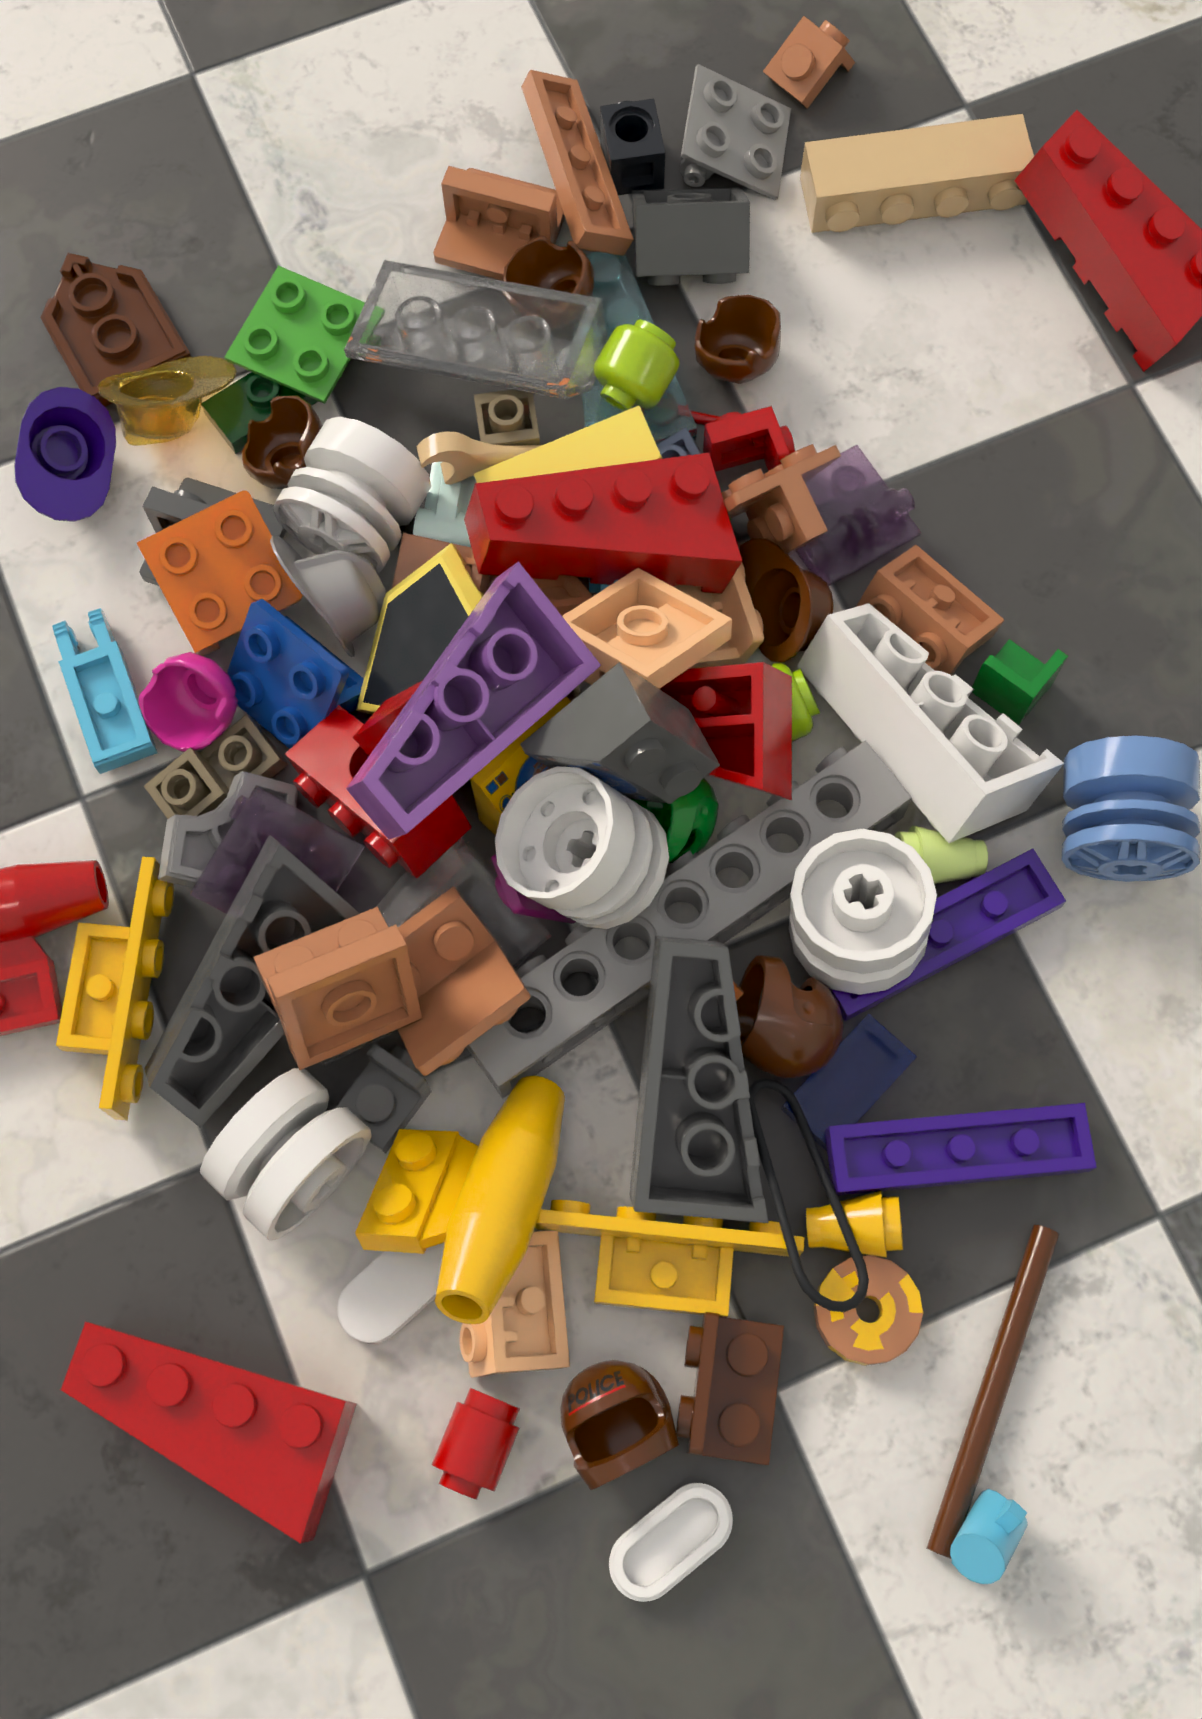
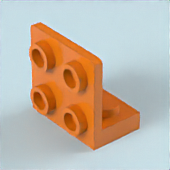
M245 490L137 542L142 555L194 652L201 656H206L220 649L219 642L241 632L251 603L264 599L280 612L300 602L303 597L277 559L270 543L272 535L250 493Z

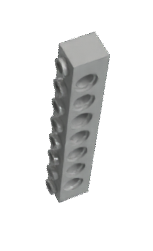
M866 740L849 752L844 747H841L830 753L817 765L815 769L817 774L799 786L796 781H792V800L772 795L766 802L768 808L751 820L747 815H742L726 825L717 835L719 842L701 854L698 852L692 855L691 851L679 857L667 869L669 876L664 879V883L651 904L630 922L609 929L580 925L565 939L567 946L548 960L544 955H539L521 966L516 972L531 997L518 1010L526 1007L540 1010L546 1016L543 1025L534 1032L522 1033L510 1025L511 1017L508 1021L493 1026L466 1046L502 1099L510 1094L518 1080L526 1076H536L649 996L655 936L715 941L724 944L790 898L795 870L811 847L834 833L857 829L884 832L901 820L912 797ZM823 800L837 801L844 806L847 815L840 818L827 817L820 812L817 803ZM777 833L787 834L797 842L799 848L793 852L781 853L774 850L768 844L767 838ZM734 867L742 870L748 876L749 882L739 888H730L723 885L718 880L716 874L724 868ZM687 902L698 910L699 917L693 922L681 924L671 920L665 911L673 903ZM633 936L642 939L648 945L649 950L643 957L629 960L619 956L614 947L621 939ZM575 972L589 973L598 982L596 988L584 996L569 994L562 987V984L570 974Z

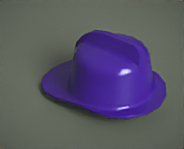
M57 387L43 391L28 404L21 421L15 456V483L23 499L38 513L56 521L75 522L91 517L103 506L110 489L116 449V428L109 411L96 397L78 388Z

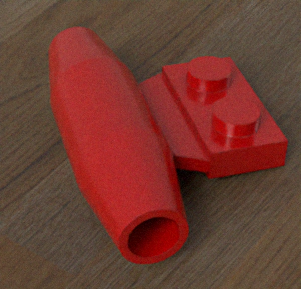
M97 860L17 864L0 868V1036L60 1023L62 1004L54 961L35 938L108 909L109 896L106 880Z

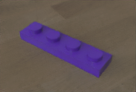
M1032 848L936 898L925 954L909 977L888 990L862 995L826 987L840 1005L843 1020L847 1021L1055 912L1065 904L1066 899Z
M1085 1103L828 1126L824 1130L830 1176L837 1195L1083 1173L1097 1168Z

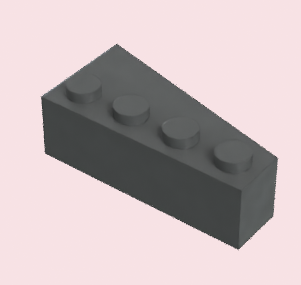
M271 835L268 836L144 1068L149 1087L200 1128L285 1034L279 1016L259 975L254 957L360 914Z
M655 936L629 1195L635 1212L769 1223L766 1202L762 1191L757 1141L754 1136L749 1085L740 1041L741 1032L729 950L727 946L720 942Z

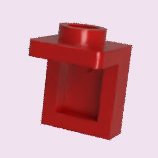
M772 406L743 414L740 412L726 413L718 417L714 422L705 424L703 453L710 454L715 472L764 459L769 471L781 465L780 460L795 452L792 434L788 426H779Z

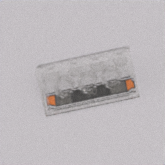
M384 260L344 348V352L347 358L569 399L592 390L596 380L593 371L594 363L608 341L601 298Z

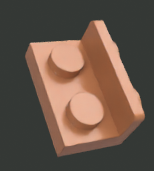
M914 545L879 569L856 607L868 603L929 652L926 664L935 671H942L951 676L963 659L992 638L1005 621L917 545Z

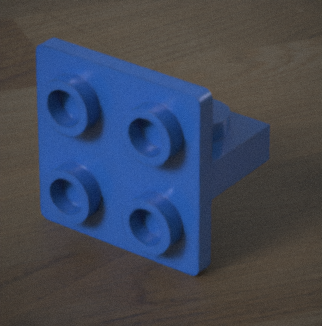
M264 599L251 603L227 670V674L231 677L236 688L237 705L289 749L319 722L325 719L338 705L349 713L356 710L364 680L363 677L288 616H283Z

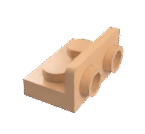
M558 1231L533 1232L525 1256L489 1318L481 1324H462L459 1337L460 1350L463 1359L469 1364L471 1378L570 1367Z

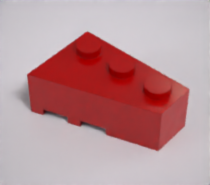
M765 662L687 669L660 688L661 691L690 710L720 765L710 772L708 776L792 800V676Z

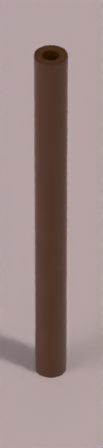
M1033 1225L926 1548L951 1559V1544L968 1515L1059 1237L1058 1232L1041 1225Z

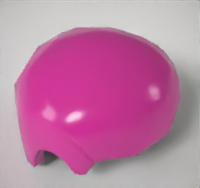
M193 652L168 657L164 663L155 667L152 670L153 676L149 684L139 695V706L147 727L163 744L181 752H185L190 747L194 750H201L222 735L232 723L238 699L235 696L236 688L231 677L214 660Z

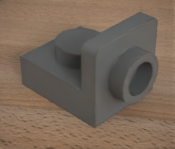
M374 1043L366 1053L370 1062L335 1108L347 1107L371 1130L372 1137L369 1142L386 1154L393 1145L399 1129H404L432 1091L426 1079L421 1076V1073L415 1067L406 1050L395 1045L391 1052L388 1053Z

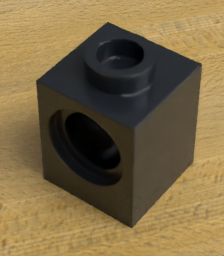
M654 98L639 101H622L617 104L600 106V143L617 194H631L632 190L664 189L665 148Z

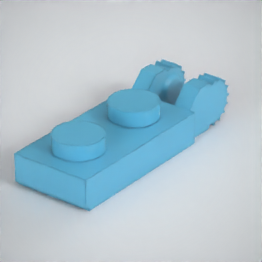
M99 608L88 612V623L99 647L80 653L76 635L66 621L54 624L52 627L63 659L58 662L94 767L102 774L158 752L150 729L147 727L141 712L139 698L123 652L113 637L103 610Z

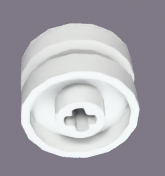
M857 829L834 833L811 847L795 870L790 893L791 911L789 915V933L793 951L808 974L833 990L858 995L888 990L909 977L925 954L934 914L937 893L930 868L912 846L889 833Z
M293 1068L275 1078L256 1093L233 1116L216 1137L206 1153L200 1168L202 1177L226 1200L247 1196L242 1213L269 1241L283 1237L320 1207L352 1171L365 1152L372 1137L370 1128L347 1107L326 1111L329 1101L328 1090L305 1069Z

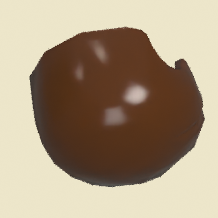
M540 236L516 250L504 267L502 285L515 307L530 321L549 325L560 324L573 319L587 305L593 295L595 268L584 252L579 250L573 241H568L567 247L555 245L548 238Z
M752 295L727 296L720 299L713 317L708 322H705L703 319H700L698 322L694 345L696 361L713 378L737 384L749 382L765 374L776 363L780 352V312L769 300Z
M298 395L277 396L273 398L270 402L271 415L264 421L250 420L248 423V443L245 444L241 452L243 467L250 477L271 489L289 488L287 484L295 469L306 467L304 461L305 454L323 426L311 404Z

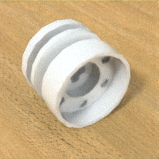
M344 417L327 419L305 454L304 461L306 467L295 469L287 484L289 488L282 490L273 506V511L284 529L309 551L316 555L336 550L353 552L368 560L379 575L391 556L390 551L395 549L402 538L399 526L409 525L432 487L430 477L425 468L421 467L420 461L411 452L379 429L355 419Z
M557 766L530 778L515 791L502 812L495 837L497 865L508 885L526 897L556 910L563 916L571 918L585 927L609 929L630 922L653 901L664 883L669 860L666 833L655 815L580 767Z

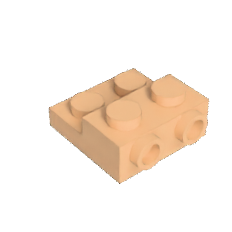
M639 568L612 585L607 586L604 590L562 616L601 664L596 671L584 680L590 685L620 662L660 689L729 641L732 631V618Z

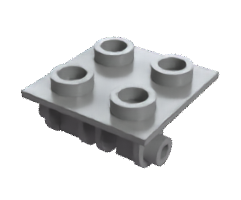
M697 64L694 72L681 151L683 159L680 163V173L684 177V182L689 186L699 187L715 172L776 200L779 196L791 108Z

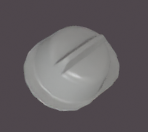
M271 536L270 543L287 575L304 597L328 622L346 653L350 657H354L355 651L352 641L378 622L385 593H387L375 568L363 557L353 552L341 550L303 559L281 537Z

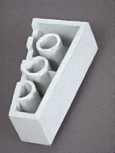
M869 603L827 615L799 661L798 669L802 670L804 676L815 687L817 693L829 703L851 729L854 736L861 742L866 740L911 795V800L927 817L929 823L939 831L948 843L1027 811L1064 765V762L1048 749L1039 756L1020 741L1017 736L1023 729L1004 713L995 720L968 697L974 689L956 674L951 676L945 672L932 669L925 663L929 652Z

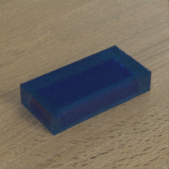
M870 1014L840 1043L837 1052L829 1063L817 1072L812 1073L794 1093L801 1105L815 1141L826 1151L824 1130L828 1126L856 1124L917 1058L913 1052ZM786 1101L781 1110L797 1124L788 1101Z

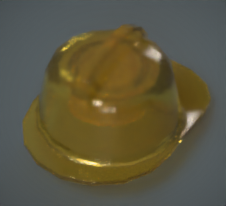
M211 356L187 357L142 371L112 375L103 379L97 387L100 396L115 403L123 437L126 442L133 446L169 442L189 433L199 418L202 398L224 389L234 381L237 372L233 363L223 358Z

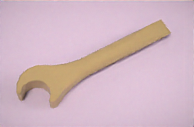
M440 432L423 439L416 447L421 467L424 468L434 462H442L440 465L444 482L451 485L474 476V473L542 445H495L471 439L458 432Z

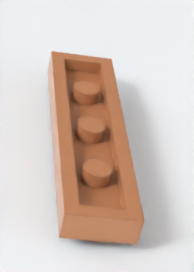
M530 69L521 87L573 242L579 249L624 256L634 239L578 81Z

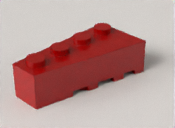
M1076 110L1041 147L1014 181L1055 241H1064L1075 258L1076 263L1072 266L1084 285L1091 281L1109 308L1104 314L1115 331L1118 332L1123 329L1137 349V352L1132 356L1144 372L1174 348L1202 316V229L1091 122Z
M709 453L475 483L464 518L478 574L499 576L519 562L530 577L534 579L557 580L559 575L588 577L590 578V583L612 585L615 580H619L639 568L673 587L675 585L700 586L701 592L722 594L742 563L740 551Z
M86 1321L61 1387V1391L300 1544L313 1541L357 1406V1403Z

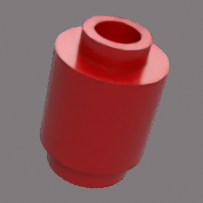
M470 1388L464 1404L456 1403L431 1464L443 1470L439 1484L476 1500L482 1487L495 1491L520 1429L514 1425L520 1408Z

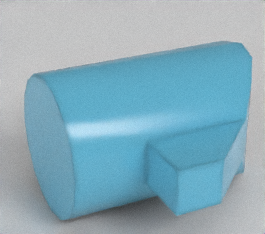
M990 1489L982 1491L951 1544V1563L970 1581L979 1584H992L1000 1580L1028 1526L1027 1519L1025 1518L1027 1512L1014 1500L1006 1499L997 1491Z

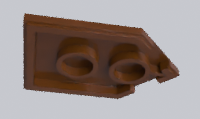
M67 253L60 270L62 274L61 281L54 297L48 299L40 318L80 390L96 397L106 407L186 367L192 358L190 352L141 269L118 265V268H112L91 263L89 257Z

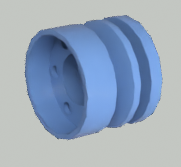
M1136 735L1106 737L1085 742L1069 750L1064 758L1063 798L1067 806L1074 810L1068 812L1062 821V830L1066 836L1065 841L1062 843V861L1066 868L1080 875L1097 879L1132 882L1174 878L1193 871L1200 864V846L1196 839L1200 833V822L1198 816L1190 811L1200 801V760L1195 750L1184 743L1169 739Z

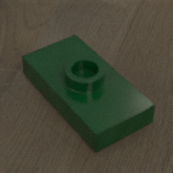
M250 372L202 402L201 406L207 418L234 453L237 454L248 443L249 421H264L271 415L270 402L273 398L277 396L298 395L311 404V406L319 401Z

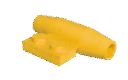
M526 1076L518 1080L482 1136L479 1146L461 1137L458 1131L399 1129L355 1231V1235L363 1250L424 1254L426 1248L445 1242L435 1304L444 1315L457 1322L465 1324H481L485 1322L526 1254L557 1164L565 1095L562 1089L553 1081L540 1076Z

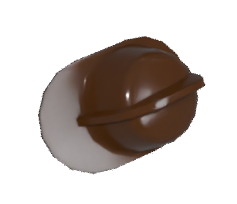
M752 538L740 545L739 551L745 570L746 586L754 609L760 613L763 621L764 641L758 648L771 662L785 663L795 657L799 651L807 650L827 615L833 614L832 592L826 581L817 574L799 567L780 546L769 539Z

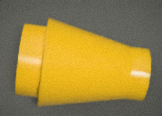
M881 1190L840 1201L861 1254L887 1258V1251L903 1250L899 1196L883 1197ZM831 1205L806 1208L809 1248L824 1247L849 1251Z

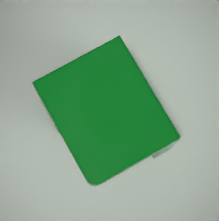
M1009 639L996 656L989 655L984 661L972 685L974 689L972 693L999 713H1004L1019 726L1054 683L1068 655L1057 649L1048 662L1044 664Z

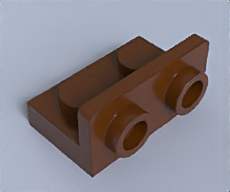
M705 1312L702 1327L689 1326L684 1367L697 1369L694 1395H681L676 1427L677 1437L688 1439L687 1454L769 1465L784 1326L720 1317L719 1313Z

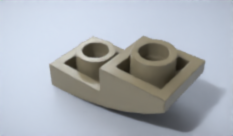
M246 714L203 751L198 752L191 747L145 784L144 787L167 819L174 815L199 816L215 810L227 798L233 778L240 772L244 771L271 779L285 768L288 763L257 721Z

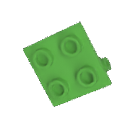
M278 265L224 359L325 404L350 359L359 354L365 356L371 352L374 344V335L367 333V330L375 318L378 308Z

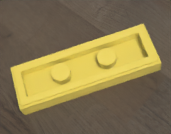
M636 406L474 473V477L477 483L656 460L662 459L640 406Z

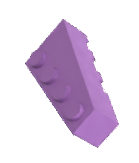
M519 562L496 577L346 788L388 840L407 834L601 666Z

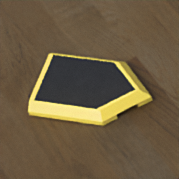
M450 543L385 593L356 708L357 711L374 714L384 701L424 680L484 596L482 592L478 591L465 568V561L454 544Z

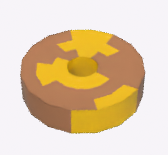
M873 1255L863 1256V1259L866 1263L869 1278L865 1298L872 1299L879 1307V1316L875 1322L867 1323L861 1320L856 1308L846 1312L829 1311L816 1303L813 1306L816 1328L827 1347L843 1360L863 1366L887 1363L906 1352L919 1334L923 1317L920 1292L910 1275L893 1261ZM853 1258L847 1259L829 1271L818 1286L817 1291L821 1295L832 1301L842 1302L853 1297L859 1282Z

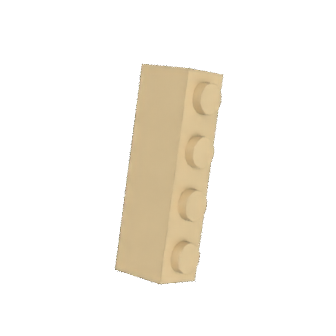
M1023 114L805 142L800 182L811 233L830 230L843 232L853 227L883 223L896 225L913 219L936 216L949 218L966 212L989 209L1007 210L1014 206L1026 205L1027 199L1014 181L1034 157Z

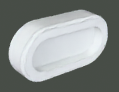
M445 1242L426 1248L424 1254L384 1251L350 1281L341 1292L337 1305L338 1319L345 1332L358 1341L375 1344L390 1339L435 1299Z
M686 1484L674 1491L624 1532L614 1543L609 1558L610 1575L617 1589L626 1597L635 1601L646 1602L658 1599L719 1550L729 1538L733 1524L732 1511L725 1496L719 1490L707 1484Z

